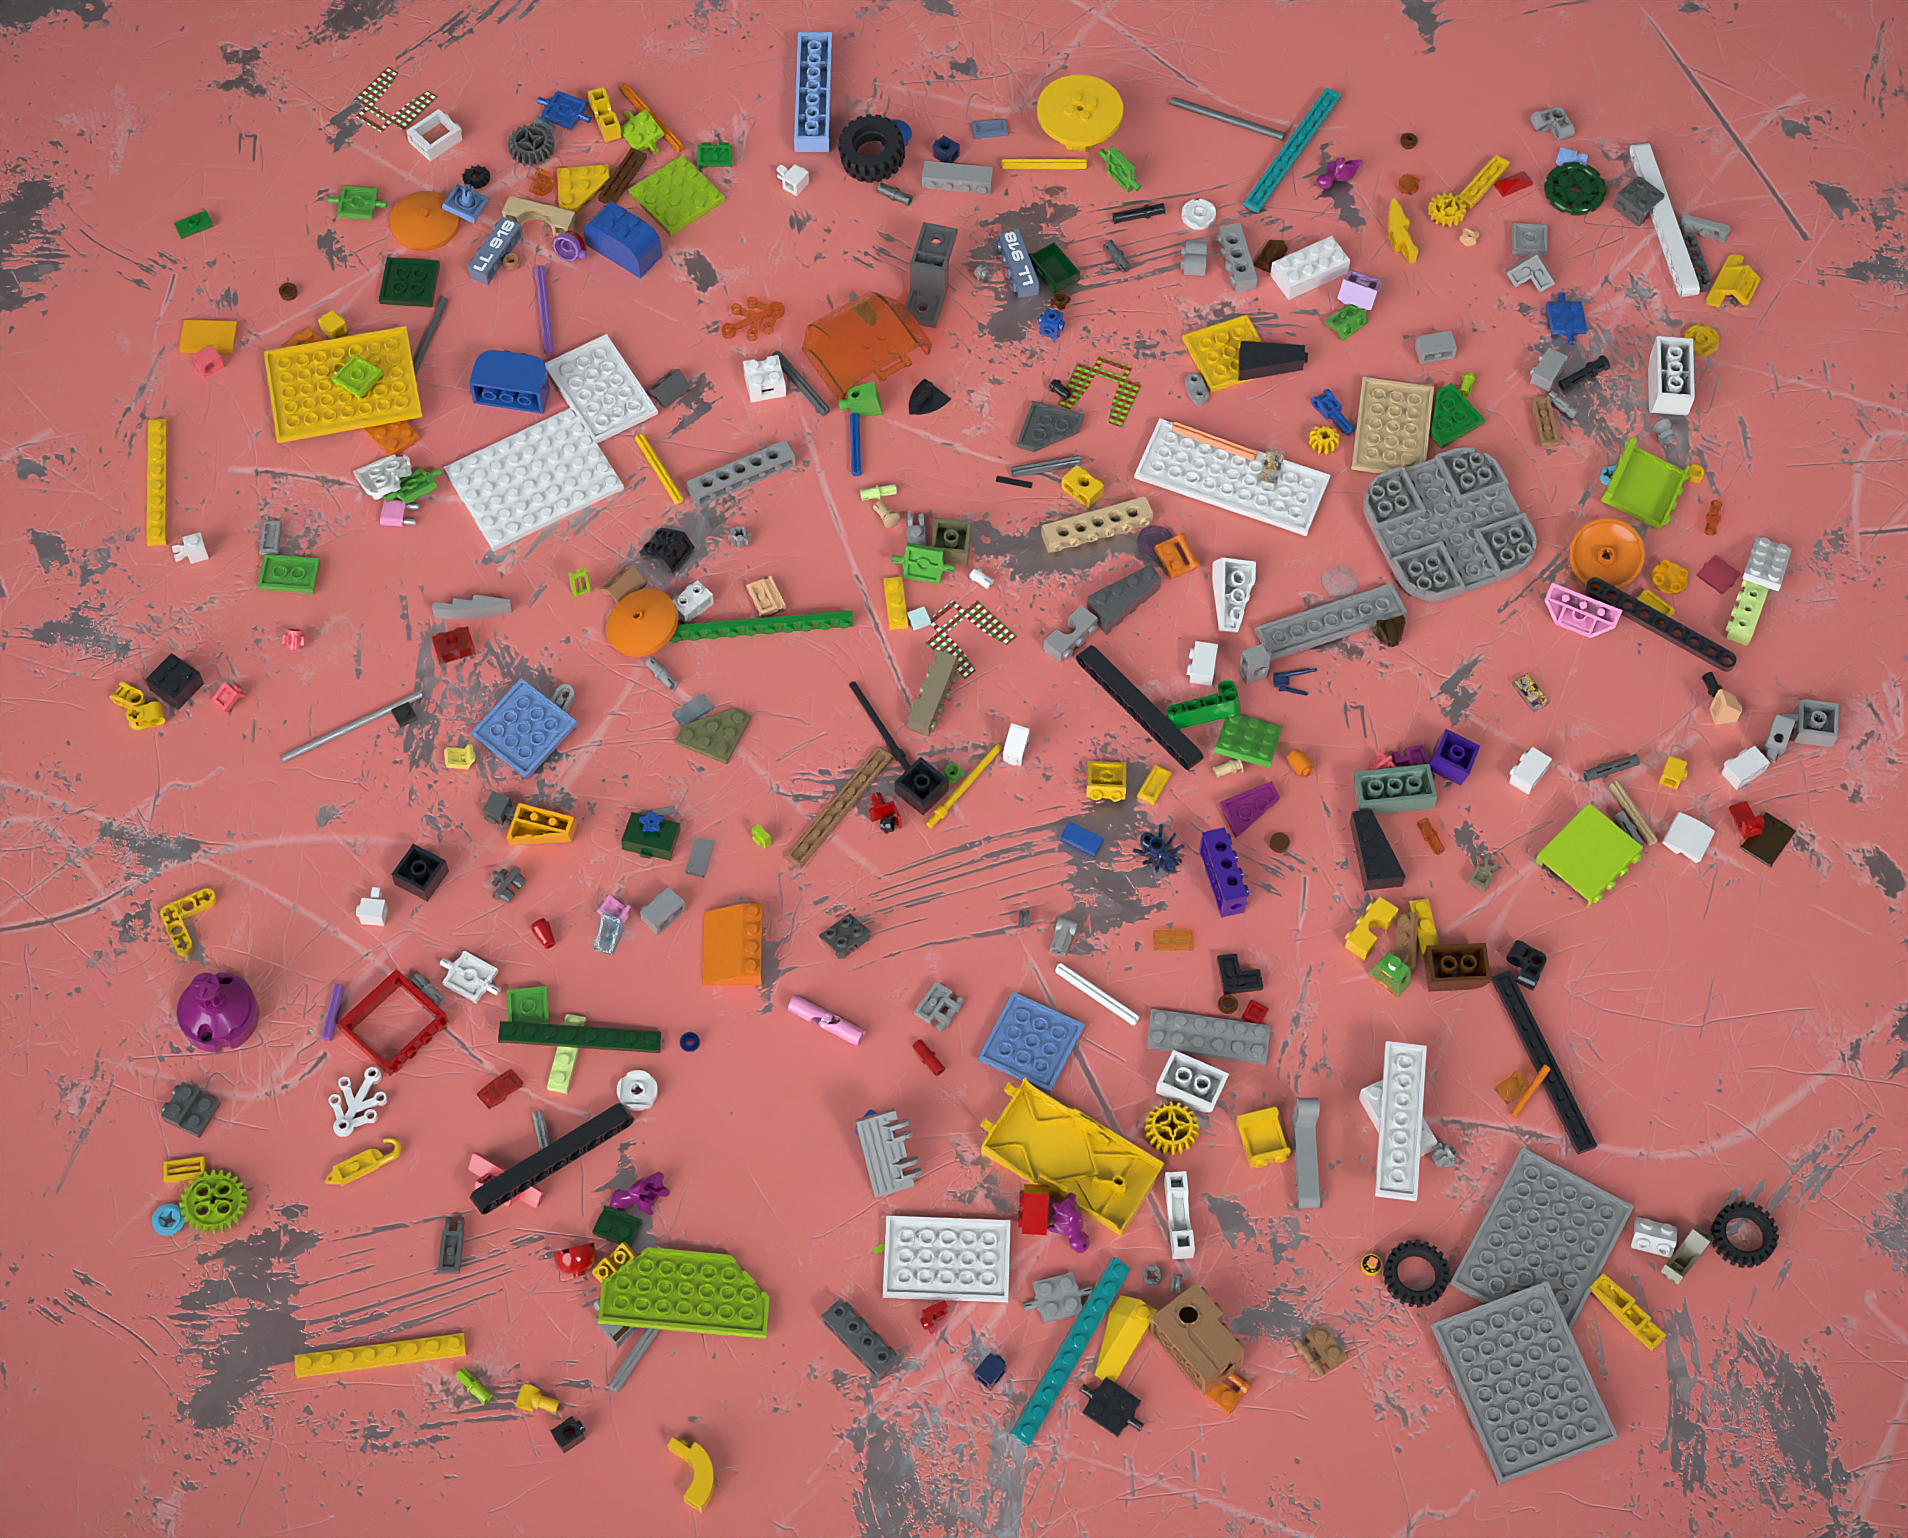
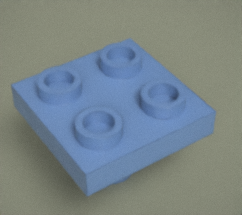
M457 184L443 203L442 209L474 223L488 204L489 198L475 192L473 186L469 189V184L464 186Z

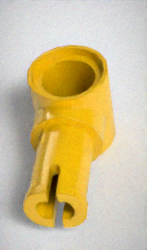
M522 1384L515 1406L526 1411L541 1408L556 1413L560 1400L543 1396L535 1386Z

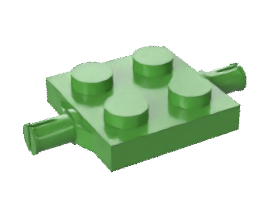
M1114 146L1108 149V153L1104 149L1099 151V155L1106 162V172L1128 193L1133 189L1139 191L1142 188V185L1135 179L1134 164L1128 161L1121 151H1118Z
M343 185L339 197L328 196L327 199L328 204H338L337 216L340 218L372 220L377 207L387 208L388 205L387 201L377 200V188Z
M419 468L413 471L411 475L401 477L400 490L384 495L385 501L389 502L394 498H399L406 504L415 501L416 498L424 494L431 493L432 490L438 488L433 479L442 475L440 468L430 473Z
M907 543L904 557L892 556V563L903 564V578L940 584L943 571L953 573L955 571V565L944 564L943 548Z

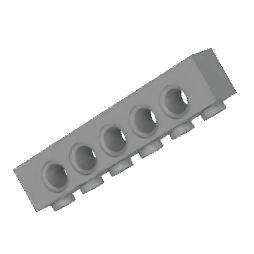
M786 440L776 442L770 447L759 449L751 455L743 456L732 463H726L720 468L691 478L687 481L688 493L698 508L795 467V455Z

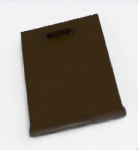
M1766 812L1763 815L1764 826L1762 834L1747 838L1743 845L1740 846V849L1771 868L1796 830Z

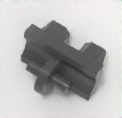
M516 866L507 878L505 877L508 873L506 869L503 868L501 872L493 871L492 876L494 880L491 884L496 887L498 883H501L492 896L495 900L500 898L508 903L515 895L514 892L507 888L511 883L520 889L526 882V879L519 873L521 871L519 867Z

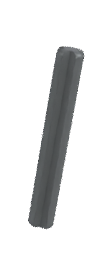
M1077 455L1011 467L1012 477L1071 468L1076 465L1081 466L1082 459Z

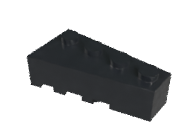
M1372 809L1352 811L1350 826L1364 891L1402 887L1406 875Z

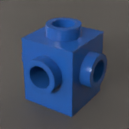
M1046 308L1045 313L1040 315L1038 324H1040V334L1057 339L1065 325L1063 313Z

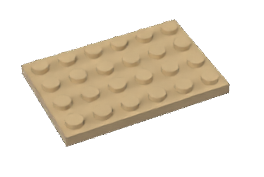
M1363 377L1351 469L1381 474L1401 466L1408 468L1425 462L1427 458L1434 387Z

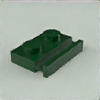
M604 1205L592 1233L619 1245L622 1242H626L631 1248L643 1221Z

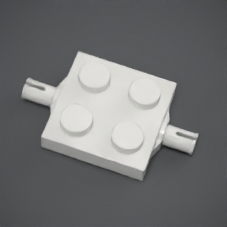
M466 951L454 963L445 958H442L440 961V965L449 969L448 975L442 982L443 986L476 1004L486 991L496 996L499 995L501 988L492 984L493 979L498 974V969Z

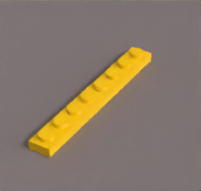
M167 419L148 420L146 533L148 546L167 544Z
M459 1333L295 1355V1376L302 1378L466 1356L465 1334Z

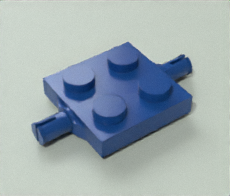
M558 90L549 100L539 97L537 100L538 104L545 106L541 114L543 120L572 130L579 120L588 123L592 120V116L584 114L588 107L587 101Z
M1559 292L1557 294L1559 302H1547L1546 304L1552 335L1560 334L1567 336L1568 345H1574L1576 343L1574 335L1586 334L1588 331L1582 302L1566 301L1565 293Z

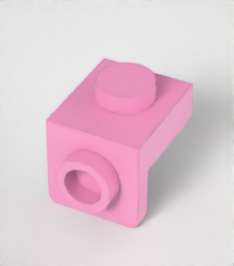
M607 895L596 912L614 925H617L620 922L624 923L629 917L630 913L628 911L631 906L628 904L624 906L612 896Z

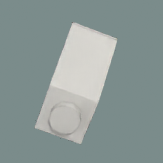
M1011 723L1004 748L1003 761L1011 765H1022L1029 747L1030 729Z

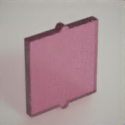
M1714 555L1708 563H1704L1703 568L1696 576L1723 594L1730 586L1734 585V582L1741 573Z

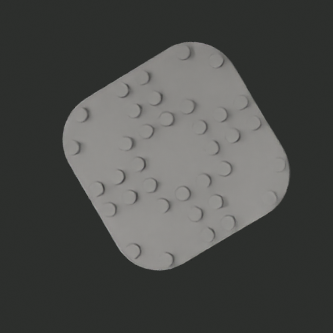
M1455 448L1437 454L1434 459L1408 468L1401 466L1383 472L1371 481L1363 501L1365 518L1398 583L1413 597L1431 602L1443 601L1516 576L1530 564L1537 544L1535 531L1526 514L1521 513L1508 488L1509 482L1500 465L1489 454L1477 452L1475 448Z

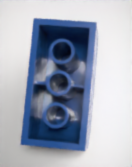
M608 202L584 226L585 241L588 247L640 279L662 257L661 241L655 229L616 203Z
M499 350L486 351L476 359L469 381L473 403L544 414L550 394L545 363L539 357L526 353L519 354Z

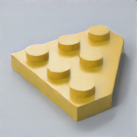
M608 164L557 168L559 208L568 209L575 213L582 209V205L597 195L598 190L602 186H606L610 180Z

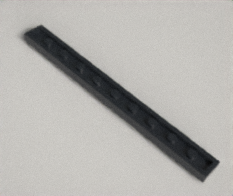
M1511 970L1493 976L1491 981L1537 1074L1543 1065H1547L1551 1069L1542 1081V1084L1577 1155L1595 1149L1597 1143Z

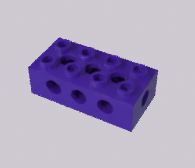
M1225 827L1202 832L1199 848L1221 918L1244 913L1247 897L1249 896L1248 886L1244 885L1242 881L1244 878L1243 871L1237 865V853L1231 847V835L1227 834Z

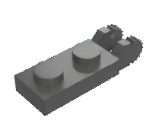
M446 1217L444 1231H442L438 1264L439 1273L460 1274L464 1241V1217H459L457 1231H451L452 1218Z

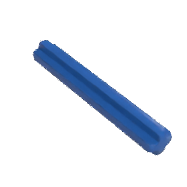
M851 413V472L853 476H860V418L858 413Z

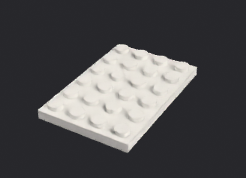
M607 334L545 363L548 375L594 443L604 441L658 415V410Z
M886 1216L883 1298L1008 1303L1010 1220Z

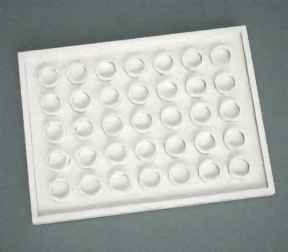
M572 408L443 467L444 472L493 552L624 489L623 483L597 443L592 441Z

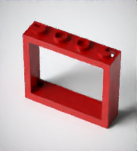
M396 969L337 1024L340 1031L391 1076L393 1073L398 1072L408 1059H412L423 1045H427L432 1040V1036L438 1031H442L449 1021L443 1010ZM401 986L428 1010L435 1019L386 1063L352 1030Z

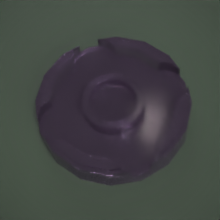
M1147 526L1138 534V551L1148 559H1159L1154 549L1155 545L1173 538L1172 534L1162 526Z

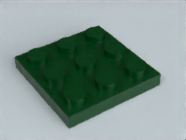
M387 257L379 303L432 307L440 268L439 260Z

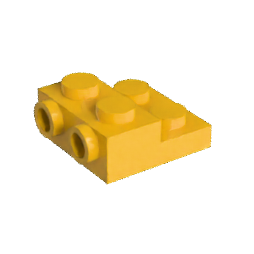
M1088 761L1087 797H1091L1093 800L1109 798L1112 801H1119L1125 799L1126 763Z

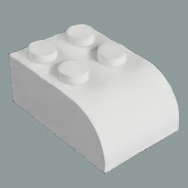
M1173 1050L1157 1083L1156 1093L1175 1102H1180L1182 1105H1187L1196 1111L1212 1112L1229 1074Z

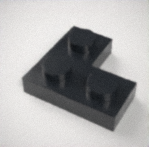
M1237 953L1217 956L1223 995L1263 990L1260 969L1240 971Z

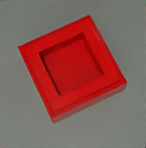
M1250 1000L1242 1015V1019L1250 1023L1261 1024L1269 1008Z

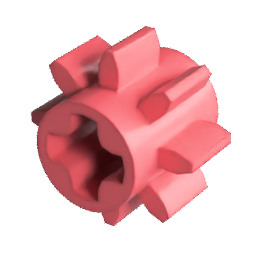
M288 629V633L283 634V643L287 645V649L301 650V646H304L307 642V635H303L300 629Z

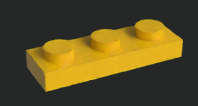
M902 577L883 578L889 629L908 628Z
M1429 899L1413 900L1408 903L1410 912L1418 914L1417 944L1421 957L1424 955L1426 946L1439 945Z

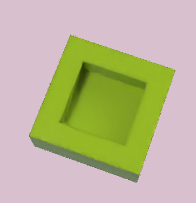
M758 823L752 827L753 841L758 846L762 845L767 849L771 845V836Z

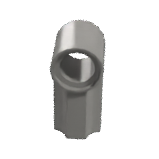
M1064 916L1059 917L1050 952L1056 956H1066L1071 940L1077 933L1079 921Z

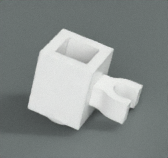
M795 164L790 170L783 165L777 168V171L780 172L777 177L782 179L783 189L793 195L798 196L809 184V172L806 169Z
M201 532L182 537L183 546H171L174 553L180 552L174 555L176 562L188 556L191 564L209 559Z
M372 887L371 899L361 898L360 905H357L356 916L359 917L361 924L385 926L388 907L386 901L381 900L382 893H380V888Z

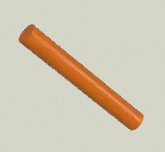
M1543 1065L1510 1115L1515 1118L1519 1116L1551 1070L1547 1065Z

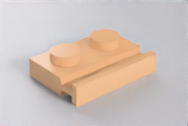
M769 576L768 579H761L746 585L747 591L761 618L776 613L782 608L783 610L786 609V605L772 576Z

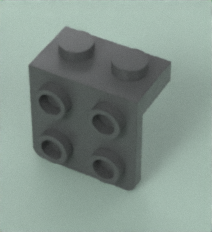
M1638 176L1617 193L1613 208L1637 226H1641L1644 223L1647 212L1663 200L1665 195L1644 178Z

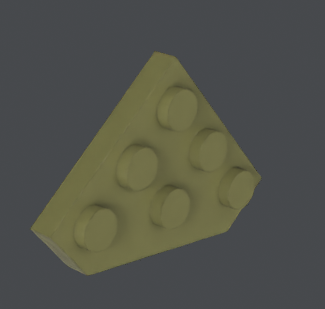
M733 708L685 724L679 731L675 744L727 764L751 720V715Z

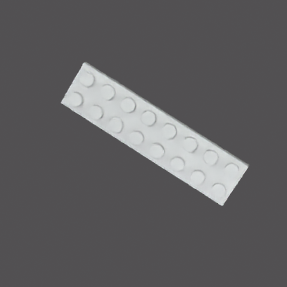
M1390 1041L1385 1043L1375 1196L1409 1201L1417 1200L1427 1046Z

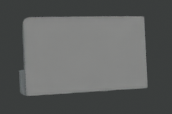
M1538 249L1509 266L1506 272L1515 287L1532 279L1540 293L1556 282L1555 276Z

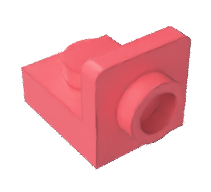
M224 682L211 700L223 711L228 712L238 698L244 699L246 695L238 684Z

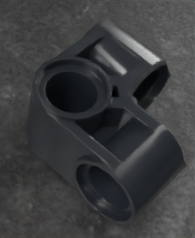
M1517 940L1514 942L1506 959L1510 964L1522 968L1515 980L1516 983L1533 991L1543 972L1547 958L1542 951L1529 946L1523 941ZM1532 961H1538L1540 965H1536Z

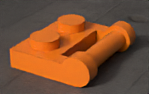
M1184 533L1154 547L1170 580L1201 566L1189 548ZM1179 543L1189 565H1185L1175 544Z
M1235 1373L1231 1374L1227 1379L1240 1388L1238 1393L1222 1382L1205 1395L1206 1398L1228 1415H1230L1252 1387L1249 1381L1245 1382Z

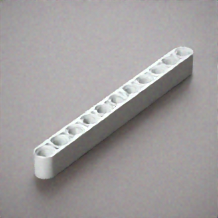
M1649 143L1631 145L1630 157L1637 177L1644 178L1665 195L1664 199L1649 210L1678 295L1679 297L1698 295L1700 291L1699 282Z

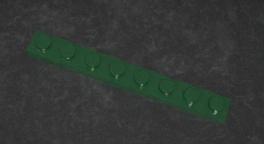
M500 1021L498 1043L660 1053L661 1032Z

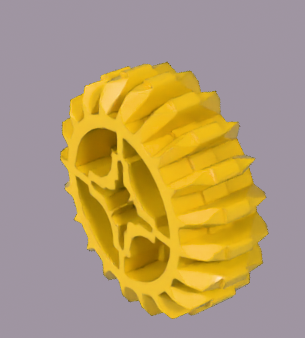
M1172 1101L1169 1102L1168 1106L1162 1102L1161 1108L1155 1106L1154 1112L1150 1111L1148 1113L1149 1118L1145 1119L1147 1125L1144 1127V1131L1148 1132L1146 1139H1151L1149 1144L1150 1146L1156 1145V1151L1162 1148L1164 1155L1167 1151H1171L1173 1156L1176 1150L1180 1155L1183 1153V1149L1186 1151L1190 1150V1145L1195 1144V1139L1199 1135L1197 1132L1199 1131V1125L1196 1124L1198 1122L1197 1117H1193V1111L1187 1112V1105L1181 1108L1180 1102L1176 1106H1173ZM1168 1116V1120L1156 1124L1158 1120ZM1176 1117L1180 1118V1119L1183 1120L1184 1122L1178 1121V1120L1176 1119ZM1171 1122H1172V1127H1173V1130H1174L1173 1135H1172V1130H1171V1128L1169 1127ZM1183 1133H1187V1135L1182 1139L1175 1140L1176 1136L1183 1135ZM1160 1135L1166 1136L1168 1140L1164 1139Z

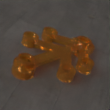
M749 297L747 299V306L749 308L765 310L756 312L742 308L739 303H734L731 306L732 314L748 318L734 324L725 323L721 328L722 336L726 339H732L736 335V330L753 324L752 328L747 331V339L755 341L758 338L757 333L761 323L767 317L769 319L768 322L763 324V332L771 334L774 331L773 326L776 319L781 318L785 313L784 305L780 302L766 304L759 302L756 297Z

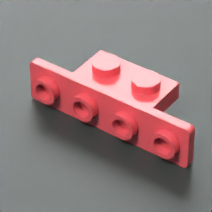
M477 1152L473 1154L468 1167L470 1171L481 1177L476 1181L474 1186L476 1189L507 1171V1169ZM533 1185L502 1205L509 1207L520 1199L528 1205L537 1208L543 1195V1190Z

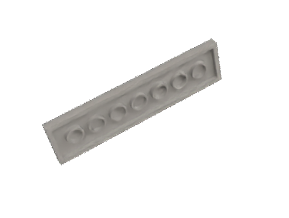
M1390 583L1255 628V632L1261 644L1264 645L1266 650L1270 651L1272 660L1373 628L1377 624V620L1393 619L1401 615L1407 617V611L1395 587Z

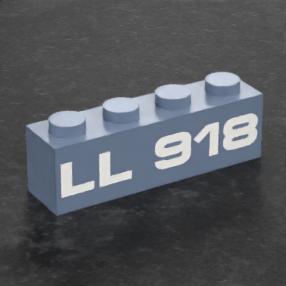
M502 217L495 224L492 233L486 237L485 243L482 247L478 248L475 257L468 263L467 269L471 279L489 285L502 266L505 255L511 253L523 236L520 223Z
M1019 229L998 233L996 247L998 252L1001 251L1002 264L1007 267V277L1012 280L1013 292L1017 293L1018 299L1039 294V281Z

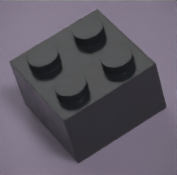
M172 653L145 679L150 691L178 710L204 684L199 671Z
M922 757L895 781V793L922 815L949 791V779Z
M412 844L391 875L395 885L428 902L449 872L446 860Z

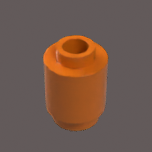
M1295 749L1287 756L1288 764L1300 777H1308L1314 771V763L1303 751Z

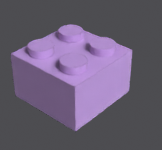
M1349 269L1337 299L1347 305L1353 304L1358 306V308L1371 310L1377 300L1383 280Z

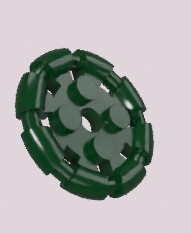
M1580 162L1563 163V166L1553 168L1546 177L1547 181L1544 183L1545 196L1550 200V204L1562 213L1567 212L1575 216L1586 215L1589 211L1597 210L1604 202V196L1607 191L1605 180L1590 165L1584 166ZM1575 187L1579 189V191H1572L1571 188ZM1567 202L1574 204L1573 207L1566 205Z

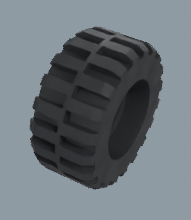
M867 114L866 117L860 116L857 117V120L850 121L848 123L849 126L843 128L839 136L838 150L843 168L852 178L857 177L858 181L863 182L866 180L867 183H873V181L881 182L884 178L886 180L889 179L892 173L896 174L899 171L898 167H902L903 159L905 158L902 132L897 124L893 121L891 122L889 118H882L881 115L877 114L875 116ZM869 141H880L887 145L881 153L875 156H863L857 153L859 147Z

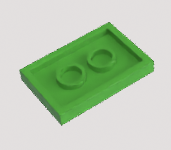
M264 554L257 585L258 589L314 594L321 563L320 559Z

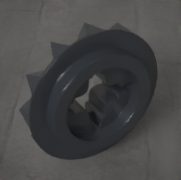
M479 164L477 167L471 165L470 169H465V173L462 174L464 184H469L470 188L471 186L474 189L482 188L490 181V172L485 166L480 167ZM474 174H477L479 176V180H477Z

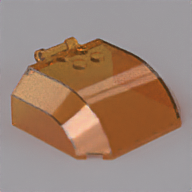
M867 291L808 324L802 350L839 401V399H845L846 393L858 381L872 373L877 376L880 382H883L893 373L904 367L911 366L912 361L906 354L914 349L921 347L926 355L930 354L932 342L900 301L880 293ZM897 359L901 360L900 362L894 364L886 370H881V368L892 363L893 361Z

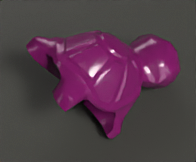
M1337 158V161L1328 162V173L1322 174L1317 178V185L1320 188L1329 189L1334 181L1346 182L1351 180L1359 166L1362 165V160H1350L1343 164L1344 158Z
M657 1172L649 1177L639 1179L628 1191L617 1189L612 1193L610 1206L614 1209H625L633 1203L644 1213L652 1215L651 1205L657 1201L659 1196L666 1197L670 1194L669 1190L663 1185V1173Z
M1071 1192L1063 1201H1051L1048 1206L1054 1211V1224L1047 1226V1229L1050 1232L1068 1236L1070 1247L1077 1253H1083L1088 1249L1090 1240L1089 1236L1082 1231V1213L1076 1201V1195Z

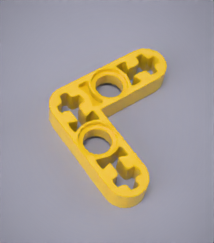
M208 888L202 889L165 905L161 909V918L178 955L189 956L194 950V945L183 920L213 907L217 902V897L213 890ZM208 895L210 900L206 901L205 896ZM191 902L194 904L191 910L183 909L186 903ZM168 912H172L175 921L171 922ZM177 926L182 927L181 933H172L173 928ZM179 940H184L186 949L183 950Z

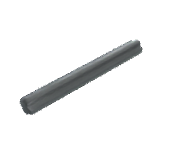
M779 350L774 352L772 356H779L781 368L821 415L825 416L830 412L829 406Z

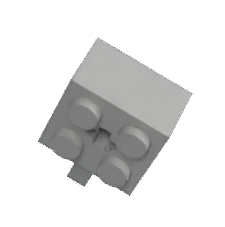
M1804 699L1798 702L1795 712L1783 714L1784 717L1795 720L1793 726L1794 743L1832 748L1838 738V703Z

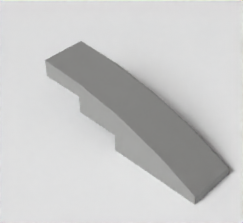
M475 594L472 601L454 598L452 604L433 602L432 606L434 617L445 619L487 618L512 613L513 610L511 600Z

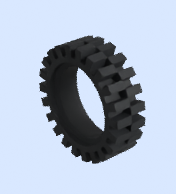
M1741 1201L1740 1204L1733 1202L1731 1206L1728 1204L1719 1212L1711 1226V1235L1714 1236L1712 1245L1713 1248H1718L1716 1253L1718 1255L1722 1253L1724 1255L1722 1259L1725 1262L1729 1259L1731 1260V1265L1734 1266L1738 1263L1740 1268H1744L1745 1265L1748 1268H1752L1754 1265L1756 1267L1761 1265L1774 1252L1778 1244L1777 1240L1779 1239V1234H1776L1778 1226L1773 1225L1776 1222L1774 1218L1769 1219L1770 1213L1768 1211L1762 1212L1763 1207L1760 1205L1755 1208V1203L1750 1202L1748 1205H1746V1201ZM1735 1218L1752 1220L1759 1226L1762 1232L1763 1242L1761 1247L1754 1251H1742L1734 1247L1727 1238V1224Z
M1411 1240L1406 1241V1244L1402 1242L1397 1248L1395 1247L1386 1260L1383 1276H1385L1384 1284L1388 1285V1292L1393 1293L1392 1297L1395 1300L1397 1298L1401 1299L1399 1303L1403 1305L1407 1302L1409 1307H1413L1414 1304L1417 1305V1308L1422 1307L1423 1304L1429 1306L1443 1295L1448 1285L1450 1267H1447V1258L1443 1259L1444 1254L1442 1251L1437 1252L1435 1245L1432 1248L1428 1246L1429 1242L1425 1241L1424 1244H1421L1420 1240H1415V1243H1412ZM1414 1256L1427 1260L1435 1271L1434 1284L1422 1291L1407 1288L1398 1276L1397 1269L1401 1261Z

